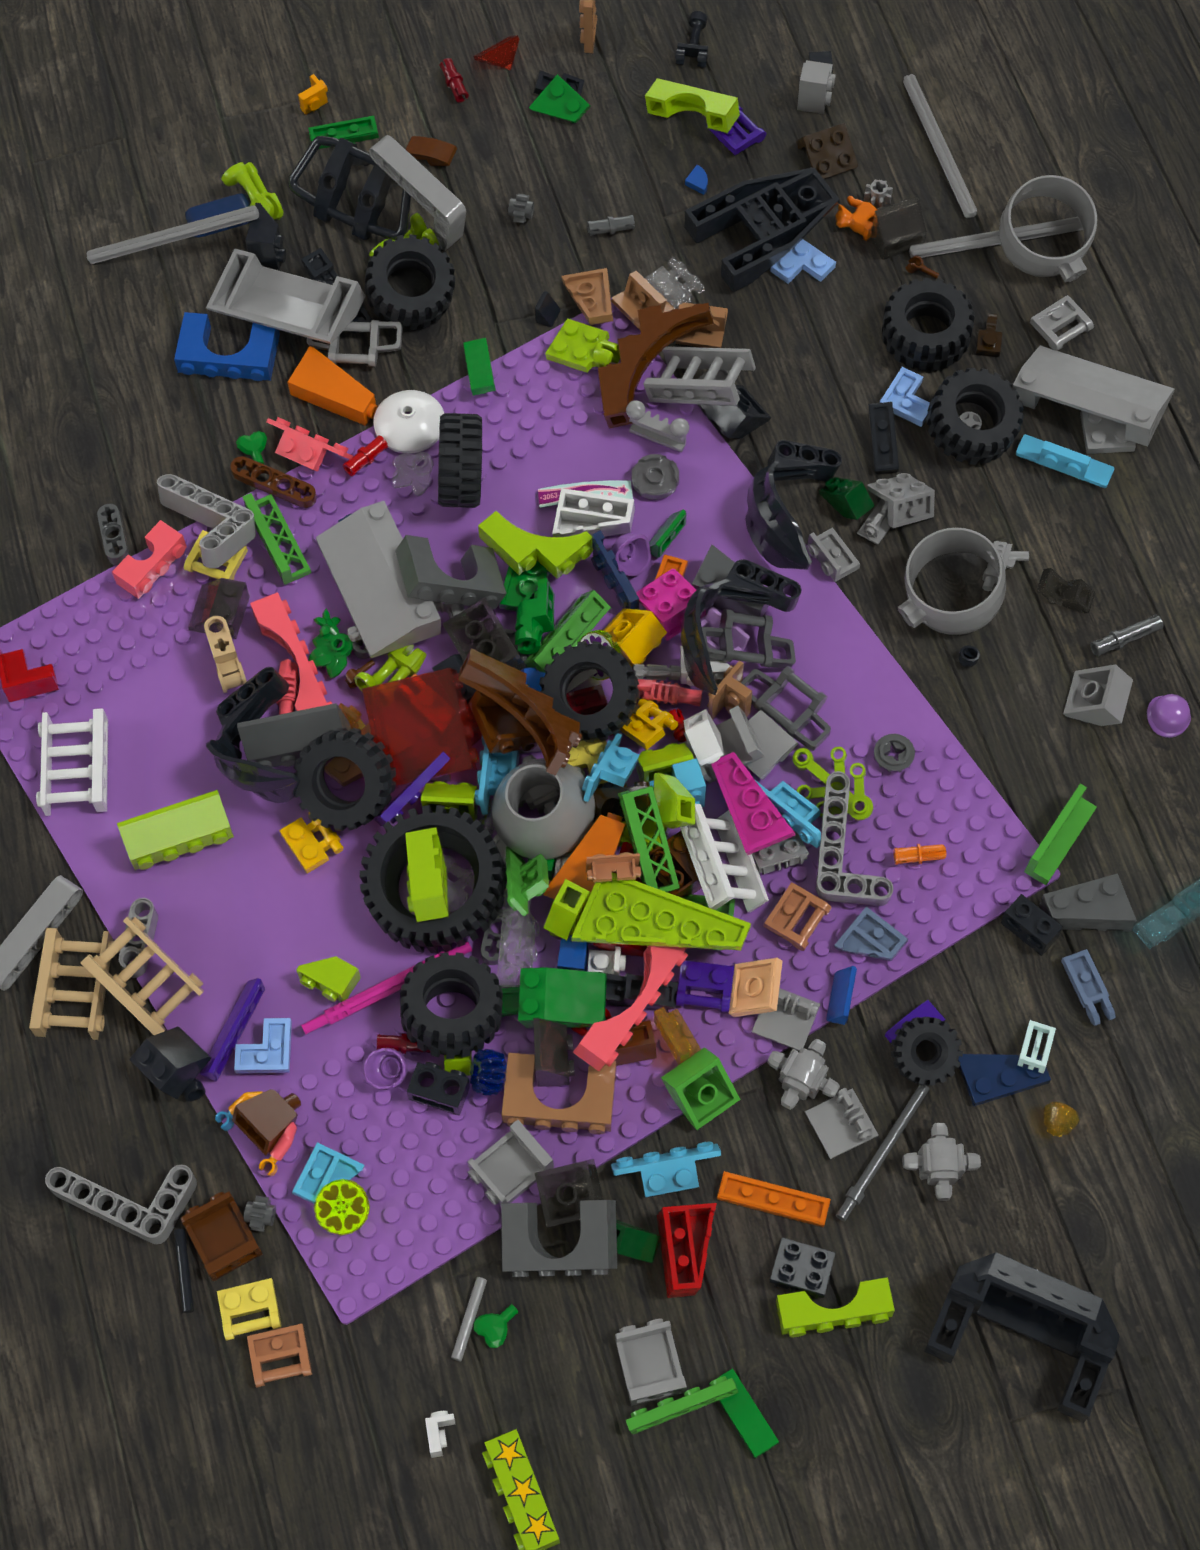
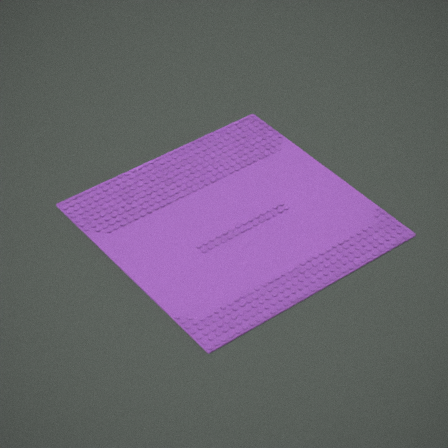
M612 302L613 321L590 325L583 313L571 319L607 331L610 337L608 341L618 344V339L641 334L640 330ZM564 323L492 361L491 365L496 391L473 396L469 375H466L431 394L440 403L444 413L478 414L482 417V477L479 506L475 508L442 507L438 504L439 440L430 448L418 453L405 454L387 448L374 458L372 464L365 465L354 476H350L343 468V464L350 459L328 450L318 472L300 465L285 473L307 482L315 488L317 500L313 506L303 508L273 496L311 569V574L284 585L257 530L255 538L246 545L248 552L239 566L231 586L224 585L220 580L199 572L184 570L185 560L202 530L207 532L213 530L196 521L178 531L183 535L187 546L184 554L176 559L169 566L166 574L160 576L153 583L151 590L148 593H144L139 599L116 584L112 571L118 566L115 565L0 627V649L2 653L23 649L28 670L52 664L59 690L9 702L2 689L0 679V750L113 940L115 941L125 931L126 924L123 920L128 917L132 903L136 899L147 898L153 903L158 914L153 941L188 975L193 973L203 982L201 988L204 992L200 996L193 990L164 1019L166 1029L170 1030L179 1026L209 1054L246 983L256 978L262 980L265 991L237 1044H263L264 1018H291L290 1073H235L234 1049L217 1081L204 1077L200 1073L195 1078L203 1084L206 1090L205 1094L216 1113L221 1111L228 1112V1107L245 1092H265L273 1089L282 1098L294 1093L300 1099L301 1106L295 1110L298 1116L295 1123L297 1131L294 1140L282 1160L276 1162L278 1170L274 1176H268L269 1171L272 1169L271 1163L266 1164L262 1171L259 1169L260 1162L263 1159H269L270 1153L265 1156L235 1123L228 1130V1133L266 1197H269V1200H271V1205H276V1214L344 1325L353 1322L502 1228L501 1206L499 1203L493 1205L484 1192L487 1189L480 1182L477 1185L467 1173L470 1170L467 1161L471 1158L473 1160L477 1159L510 1132V1127L502 1121L508 1053L535 1055L534 1093L541 1103L553 1109L569 1108L580 1101L587 1087L589 1064L573 1053L584 1036L574 1032L571 1027L527 1029L518 1021V1014L502 1017L500 1028L495 1033L494 1039L489 1044L484 1042V1049L479 1052L472 1051V1075L466 1076L469 1078L470 1089L459 1116L411 1101L407 1095V1089L417 1062L422 1064L432 1062L439 1065L442 1070H445L444 1055L440 1054L439 1057L431 1055V1052H406L403 1056L408 1064L407 1076L400 1085L393 1088L377 1089L369 1084L364 1076V1061L372 1051L377 1050V1034L402 1036V1033H407L403 1030L401 1024L400 990L332 1025L328 1023L306 1035L301 1027L302 1024L324 1014V1010L340 1003V1001L332 1002L325 998L319 989L314 987L312 990L302 985L296 971L299 965L337 956L359 969L361 979L348 998L424 961L425 958L444 951L442 946H438V953H430L427 947L424 948V952H417L413 945L408 949L403 947L400 941L396 943L388 934L384 933L365 905L364 895L360 889V884H364L359 877L360 870H365L361 861L363 856L370 858L366 851L368 844L377 845L373 838L378 831L382 835L386 833L383 826H380L374 819L366 825H361L353 830H349L347 827L343 831H338L334 829L333 825L330 826L331 830L336 832L341 838L340 843L344 849L338 854H335L332 848L327 850L325 853L329 861L307 874L279 831L301 817L306 824L312 822L308 817L309 811L307 809L302 811L299 806L302 802L300 797L295 798L294 796V798L286 803H274L262 799L251 791L239 788L221 773L216 766L214 755L206 747L207 742L216 740L222 728L216 713L217 707L224 699L241 687L229 689L227 693L223 692L216 671L217 666L204 629V623L208 618L221 616L226 620L238 660L241 662L247 681L266 667H273L279 673L280 663L286 659L295 662L284 647L262 635L253 615L251 602L277 592L282 601L287 600L291 610V614H288L290 621L295 619L300 630V634H297L299 641L304 640L309 651V654L306 655L307 659H309L311 652L316 648L312 640L320 634L321 626L313 619L317 617L322 618V613L326 608L330 618L338 617L341 619L339 624L336 625L339 633L348 635L347 629L355 626L316 541L318 535L339 523V519L344 518L348 514H353L363 507L385 501L402 539L405 535L428 538L433 558L438 567L452 578L466 580L460 560L471 545L489 547L479 538L478 525L495 511L500 513L511 524L526 532L553 537L552 533L558 505L540 508L538 489L579 482L631 481L635 512L631 533L625 534H642L650 542L671 514L683 509L686 511V525L662 556L656 558L651 555L649 565L641 574L637 576L626 575L635 592L655 580L664 554L688 561L684 578L692 585L711 544L734 562L741 559L749 560L799 583L802 591L794 610L784 612L769 606L765 615L772 616L773 618L770 636L790 639L794 643L796 662L791 667L795 671L794 674L818 693L823 692L827 696V700L817 715L831 727L830 735L814 751H811L797 741L798 745L783 762H778L764 780L760 779L747 766L745 767L753 778L769 791L773 790L782 781L796 791L801 785H807L810 788L826 787L809 770L798 769L793 763V754L800 748L808 749L812 753L814 761L831 774L835 772L834 761L830 755L831 750L838 746L844 748L847 754L845 774L850 779L849 791L854 794V778L850 774V767L854 763H861L866 769L864 777L865 795L873 803V812L865 820H856L850 814H847L842 873L885 877L892 882L894 890L890 901L884 906L824 900L832 909L828 915L823 916L808 939L809 944L804 951L797 949L789 941L766 929L764 923L791 882L820 898L816 893L820 846L815 848L812 844H807L803 841L809 855H807L806 860H803L802 864L789 865L788 868H785L783 863H781V870L778 871L775 865V871L765 875L759 874L769 901L754 911L747 912L743 899L733 898L735 899L734 917L751 923V928L742 950L687 948L685 952L688 956L685 960L735 966V964L779 958L783 961L779 988L821 1004L809 1035L830 1023L826 1020L834 974L837 971L850 966L857 968L850 1009L1005 913L1020 894L1029 898L1060 877V871L1057 869L1048 884L1044 885L1024 872L1039 844L830 575L827 576L823 572L821 563L817 558H813L808 552L812 563L808 570L777 568L760 555L747 531L745 520L748 510V489L754 477L697 404L649 402L643 383L646 378L661 377L667 366L661 357L657 355L643 373L635 391L634 401L642 402L645 406V413L651 411L652 418L658 414L659 421L668 418V424L670 425L673 420L683 418L689 423L686 445L682 453L629 432L632 424L609 429L603 411L598 373L599 367H592L586 373L546 359L545 353ZM374 426L342 442L340 445L349 448L347 453L355 456L360 447L367 446L377 437ZM650 454L666 456L670 461L673 460L679 469V484L675 492L660 500L641 496L632 485L633 467H635L639 459ZM283 482L278 486V489L286 491L291 485ZM259 489L250 492L255 501L270 495ZM308 492L306 495L301 494V498L304 499L305 496L310 497V494ZM243 497L233 501L245 507ZM267 504L259 509L262 514L270 516L273 508L270 504ZM271 523V532L279 535L282 526ZM624 534L605 536L603 545L607 552L612 550L616 539ZM281 542L279 548L281 552L289 554L292 545ZM146 548L132 557L136 560H146L152 556L153 552ZM494 552L504 584L509 565ZM593 552L587 559H581L575 564V567L569 574H563L558 579L551 573L548 576V581L555 594L554 626L581 594L595 590L611 608L590 633L600 634L623 609L617 601V594L614 589L610 590L607 587L601 570L597 571L591 561ZM199 557L197 562L202 563V558ZM291 561L289 564L291 573L303 569L301 563ZM222 565L216 569L225 572L227 567ZM639 602V610H646ZM499 605L496 609L464 606L466 615L471 618V624L465 629L457 631L450 628L448 613L438 611L441 618V634L413 644V651L419 648L427 654L416 675L424 680L427 686L433 688L456 710L432 667L454 654L467 653L471 648L478 651L483 638L485 639L494 630L510 629L516 631V611L501 609ZM713 606L706 609V614L708 613L709 609L713 608ZM715 608V609H717L720 613L723 612V610H720V609H718V608ZM215 622L211 624L209 630L214 633L222 630L223 624ZM734 623L750 637L743 651L759 654L757 644L759 626ZM549 632L543 633L541 641ZM681 632L668 641L662 638L660 645L652 649L643 663L644 667L647 664L667 665V668L670 665L680 666ZM342 642L339 643L337 648H340L342 646ZM364 643L360 646L361 650H365ZM772 646L773 658L787 659L784 648ZM352 650L351 654L347 656V666L333 679L329 677L326 666L317 668L318 674L315 677L317 682L322 680L327 695L324 698L326 702L337 703L350 722L351 729L362 730L375 716H378L413 744L414 750L396 756L389 763L391 768H396V776L393 778V781L396 782L395 791L391 793L392 799L390 803L419 775L420 746L450 747L452 756L457 757L456 772H451V781L442 782L453 785L470 783L473 786H477L479 790L480 785H478L477 772L482 770L480 751L484 750V746L482 744L481 731L472 712L463 717L464 722L444 737L411 706V702L400 692L399 687L394 692V703L388 708L378 705L374 700V696L368 698L358 687L349 688L345 681L346 673L349 669L357 670L370 660H373L375 665L365 672L372 676L388 660V653L374 658L360 659L354 655ZM732 660L728 664L735 666L738 661ZM741 661L744 663L743 680L752 670L758 669L776 681L780 673L785 669L761 667L758 663ZM398 669L394 670L381 685H386ZM409 676L399 685L405 684L416 696L421 692L412 683ZM681 676L679 680H669L668 677H666V680H663L664 683L671 682L673 685L678 683L683 688L701 690L695 686L681 684ZM590 677L570 692L601 684L607 703H609L613 693V686L609 677L605 679ZM754 679L747 686V688L752 690V695L757 699L770 688L758 679ZM788 682L783 691L770 705L794 723L809 707L812 700ZM703 690L700 707L685 703H678L674 706L669 702L668 704H664L663 701L657 703V700L653 702L658 704L659 709L669 712L673 709H681L682 715L686 720L705 709L708 711L709 696L708 692ZM277 703L269 707L261 718L279 715ZM752 704L751 712L747 717L748 721L759 712ZM723 707L713 721L715 725H718L732 718V716ZM103 708L108 718L107 812H96L93 803L80 801L52 803L51 815L45 816L42 808L37 806L36 793L40 792L42 737L40 738L38 734V723L42 722V713L47 712L53 724L88 722L89 719H93V709ZM811 720L800 733L811 741H815L824 731ZM662 727L665 736L649 749L654 751L662 749L671 743L681 744L685 742H679L675 739L673 730L668 727ZM90 732L52 734V747L86 745L93 741V734H90ZM619 733L622 734L619 747L628 748L637 754L645 751L643 747L624 733ZM615 735L608 736V740L613 741ZM885 735H903L914 746L915 757L909 768L903 769L900 773L898 771L888 772L887 769L880 768L879 763L874 759L875 745ZM240 741L241 759L247 760L242 741ZM891 746L888 756H893L897 761L900 752H895ZM542 751L519 754V765L522 764L523 758L529 755H533L536 759L544 758ZM837 751L834 754L836 759L843 757V752ZM801 754L798 757L800 762H804L807 759L805 754ZM90 755L52 757V770L87 768L89 765H92V757ZM333 758L329 759V760L326 762V765H327ZM294 766L273 767L274 769L292 772L293 774L297 772L293 768ZM636 767L626 782L627 787H634V782H640ZM857 767L854 769L853 774L860 775L863 769ZM583 768L585 776H589L587 768ZM324 770L326 785L338 798L346 801H356L363 795L365 790L364 777L343 787ZM89 778L51 780V793L88 791V788H92V780ZM704 779L706 795L705 807H702L706 818L717 819L727 812L729 808L718 781L716 780L709 784ZM429 780L427 783H433L436 781ZM425 785L419 791L421 794L423 793ZM804 789L800 794L803 797H807L809 790ZM218 790L234 835L233 838H230L223 844L206 846L196 853L188 852L179 855L177 859L172 861L155 863L149 869H134L117 823ZM490 795L487 815H482L480 805H478L477 820L482 824L484 830H488L492 839L497 835L492 820L494 795ZM421 797L413 805L407 803L401 809L404 812L402 815L404 819L410 817L408 810L413 808L416 809L418 815L423 814ZM814 798L809 801L816 806L819 802L824 801V798ZM527 802L523 804V807L518 808V813L526 818H540L546 815L545 813L539 814L537 808L530 810ZM858 803L855 809L861 811L864 809L865 804ZM388 805L384 808V810L381 813H383L388 808ZM823 806L820 807V813H822V814H823ZM818 817L811 824L821 832L822 818ZM389 821V823H390L392 826H395L396 824H398L397 821H396L394 824H392V823ZM680 827L670 828L667 840L681 831ZM710 829L714 841L721 842L718 831ZM320 830L313 834L318 842L324 840ZM834 831L826 834L830 840L840 838L839 834ZM917 844L921 846L943 844L946 847V858L922 861V864L911 862L895 865L893 850L894 848L914 847ZM618 847L616 855H619L621 847ZM442 848L447 868L448 914L450 915L463 906L470 898L474 887V873L471 864L465 857L456 851ZM718 852L722 864L730 865L726 853ZM521 856L525 863H527L528 858ZM832 856L824 858V862L827 865L832 866L838 863L836 858ZM406 865L399 880V895L402 904L409 911L407 897L409 896L407 881L409 878ZM727 875L730 886L738 888L735 877ZM655 878L658 888L663 887L659 880ZM825 881L821 884L824 890L832 891L835 889V885L830 881ZM857 884L848 886V890L851 893L857 894L861 892V888ZM876 887L874 889L875 894L878 896L888 894L884 887ZM702 888L694 893V895L705 896ZM542 894L530 899L526 916H522L518 910L515 911L504 959L497 965H488L491 968V973H495L498 977L499 985L502 988L520 986L521 968H557L561 938L550 935V932L543 928L553 904L551 902L552 898ZM502 898L504 901L502 910L509 909L510 906L507 898ZM808 906L793 932L798 935L815 911L814 907ZM865 907H868L908 938V942L892 961L841 951L835 948L836 942ZM150 910L142 911L139 916H147ZM496 922L492 925L491 930L496 934H501L506 930V926L502 922ZM479 927L476 930L479 938L475 941H472L470 936L463 939L465 943L469 942L472 951L465 954L464 957L469 958L473 956L478 958L481 965L485 963L481 957V945L485 932ZM136 935L133 939V941L141 940V938L138 935ZM493 940L492 949L487 951L489 952V957H494V954L498 953L496 948L497 941ZM456 942L451 943L452 949L458 947ZM589 942L585 971H588L589 950H603ZM156 953L149 959L145 973L136 978L142 988L166 965ZM626 955L625 971H620V976H625L627 973L644 976V957ZM675 965L671 971L675 975L670 981L678 982L679 984L681 966ZM175 972L148 997L156 1012L185 984ZM686 989V994L723 998V994ZM446 992L432 998L426 1006L439 1017L455 1019L469 1014L476 1007V1004L469 997L461 993ZM685 1004L684 1007L676 1006L675 1009L645 1008L643 1011L647 1015L642 1021H651L657 1058L616 1066L611 1132L605 1131L604 1134L598 1135L583 1129H578L577 1132H565L558 1127H551L549 1130H539L534 1128L533 1125H523L553 1159L554 1168L511 1203H537L538 1206L683 1115V1112L670 1096L661 1077L704 1047L720 1059L732 1083L766 1063L772 1051L782 1053L790 1047L752 1033L759 1014L733 1017L728 1012H721V1009ZM605 1005L612 1018L629 1008ZM425 1078L420 1082V1085L429 1087L433 1084L434 1080ZM450 1086L446 1089L445 1093L454 1095L459 1091V1088ZM227 1118L222 1120L223 1124L227 1121ZM317 1142L365 1165L358 1175L348 1181V1183L354 1184L361 1190L367 1204L365 1219L358 1228L349 1233L338 1234L328 1231L321 1225L316 1216L315 1204L292 1194Z

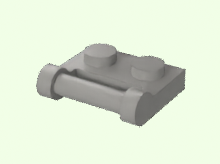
M1068 295L1033 316L1030 324L1048 342L1050 348L1056 351L1062 349L1065 343L1082 332H1088L1094 328L1092 320ZM1074 320L1079 322L1078 325L1059 337L1055 334V332Z

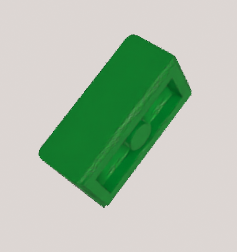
M684 509L671 514L650 540L651 555L656 558L661 557L686 525V511Z

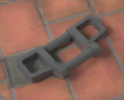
M724 609L719 628L702 627L706 645V636L719 637L720 650L709 648L707 645L710 658L727 662L740 660L758 663L761 667L768 668L792 667L796 662L793 641L770 636L773 626L772 616H752ZM733 623L759 626L757 636L759 654L734 650L731 630ZM772 646L784 648L787 659L773 658Z
M789 666L780 673L776 681L758 669L752 670L741 682L747 687L754 679H758L770 687L759 699L752 695L751 704L758 711L762 710L786 729L790 736L811 751L816 750L830 735L831 727L817 715L827 700V696L823 692L818 693L794 674L795 671ZM788 682L812 700L809 707L794 723L770 705L783 691ZM811 720L824 731L815 741H811L800 733Z

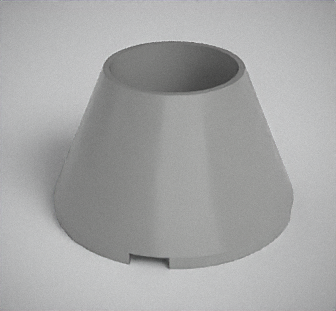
M544 758L524 762L512 769L498 785L492 802V820L501 840L513 852L529 859L542 854L546 860L564 856L574 850V847L581 842L592 827L595 817L594 794L589 802L583 801L586 792L582 790L585 781L583 774L567 763L564 769L560 767L556 776L546 772ZM538 785H552L560 789L559 801L549 814L540 818H526L518 814L520 800L531 788Z

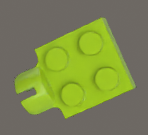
M567 318L545 355L547 360L588 373L592 367H604L610 362L618 364L620 361L619 344L608 341L610 337L607 331Z

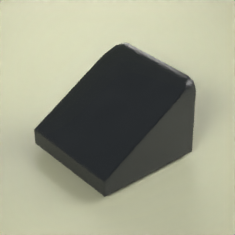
M544 291L535 307L536 323L552 327L560 313V308L551 295Z

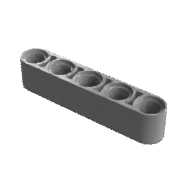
M61 875L57 876L0 945L1 990H7L16 981L43 947L46 928H58L81 899L83 889Z

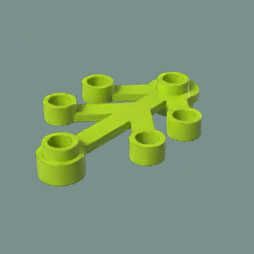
M838 746L831 750L830 755L834 761L835 772L845 773L847 754L844 748ZM800 748L796 750L792 758L795 766L800 770H809L826 785L830 774L814 761V757L808 749ZM837 751L843 752V757L836 759L834 754ZM801 754L807 755V759L804 762L798 761V757ZM854 763L850 767V774L854 778V794L849 791L847 814H850L856 820H865L873 812V803L865 795L864 777L866 769L863 764ZM855 768H862V773L860 775L853 774ZM840 782L831 784L834 790L844 789L843 784ZM801 785L797 788L799 794L804 789L809 790V795L805 797L808 801L814 798H824L825 787L810 788L807 785ZM824 801L819 802L816 807L820 809L821 806H824ZM864 803L865 807L863 810L858 811L855 809L856 805ZM836 806L828 809L832 815L842 813L841 809Z

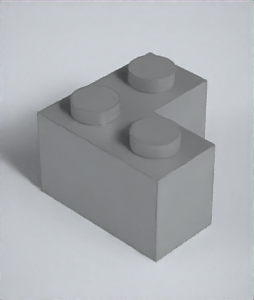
M806 60V63H803L797 110L824 114L825 106H830L832 92L829 91L834 88L836 74H832L833 64Z

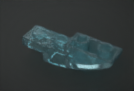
M1200 879L1175 895L1172 901L1134 926L1132 930L1149 949L1161 941L1165 942L1200 916Z

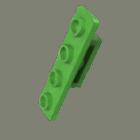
M507 846L505 848L507 902L514 911L518 910L522 916H526L528 914V901L535 896L542 895L549 887L547 860L542 854H539L525 863L520 855L513 852Z

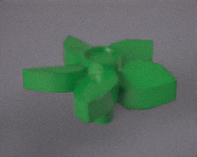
M327 608L323 611L322 618L317 617L313 619L321 626L319 630L321 636L328 633L332 635L339 634L336 625L339 624L341 619L338 617L330 618Z

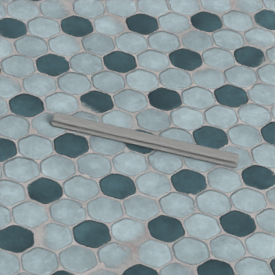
M906 75L903 81L963 214L967 219L975 217L977 208L915 75Z
M252 205L88 250L87 259L90 264H95L256 220L259 218V211L256 206Z
M1079 217L1015 227L1013 230L1021 241L1083 230V226ZM999 230L911 245L909 254L911 258L914 256L923 258L1001 244Z

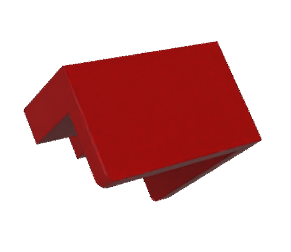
M0 649V679L2 689L9 702L59 690L52 664L28 670L23 649L4 654Z

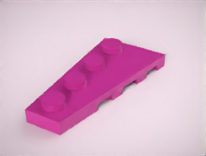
M734 752L721 757L718 761L711 764L747 855L796 835Z

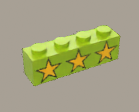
M517 1429L484 1442L487 1451L482 1452L488 1469L494 1467L498 1477L493 1479V1483L498 1496L504 1494L508 1505L504 1506L503 1509L509 1524L513 1522L516 1524L519 1533L514 1534V1538L519 1550H545L559 1544L558 1534Z

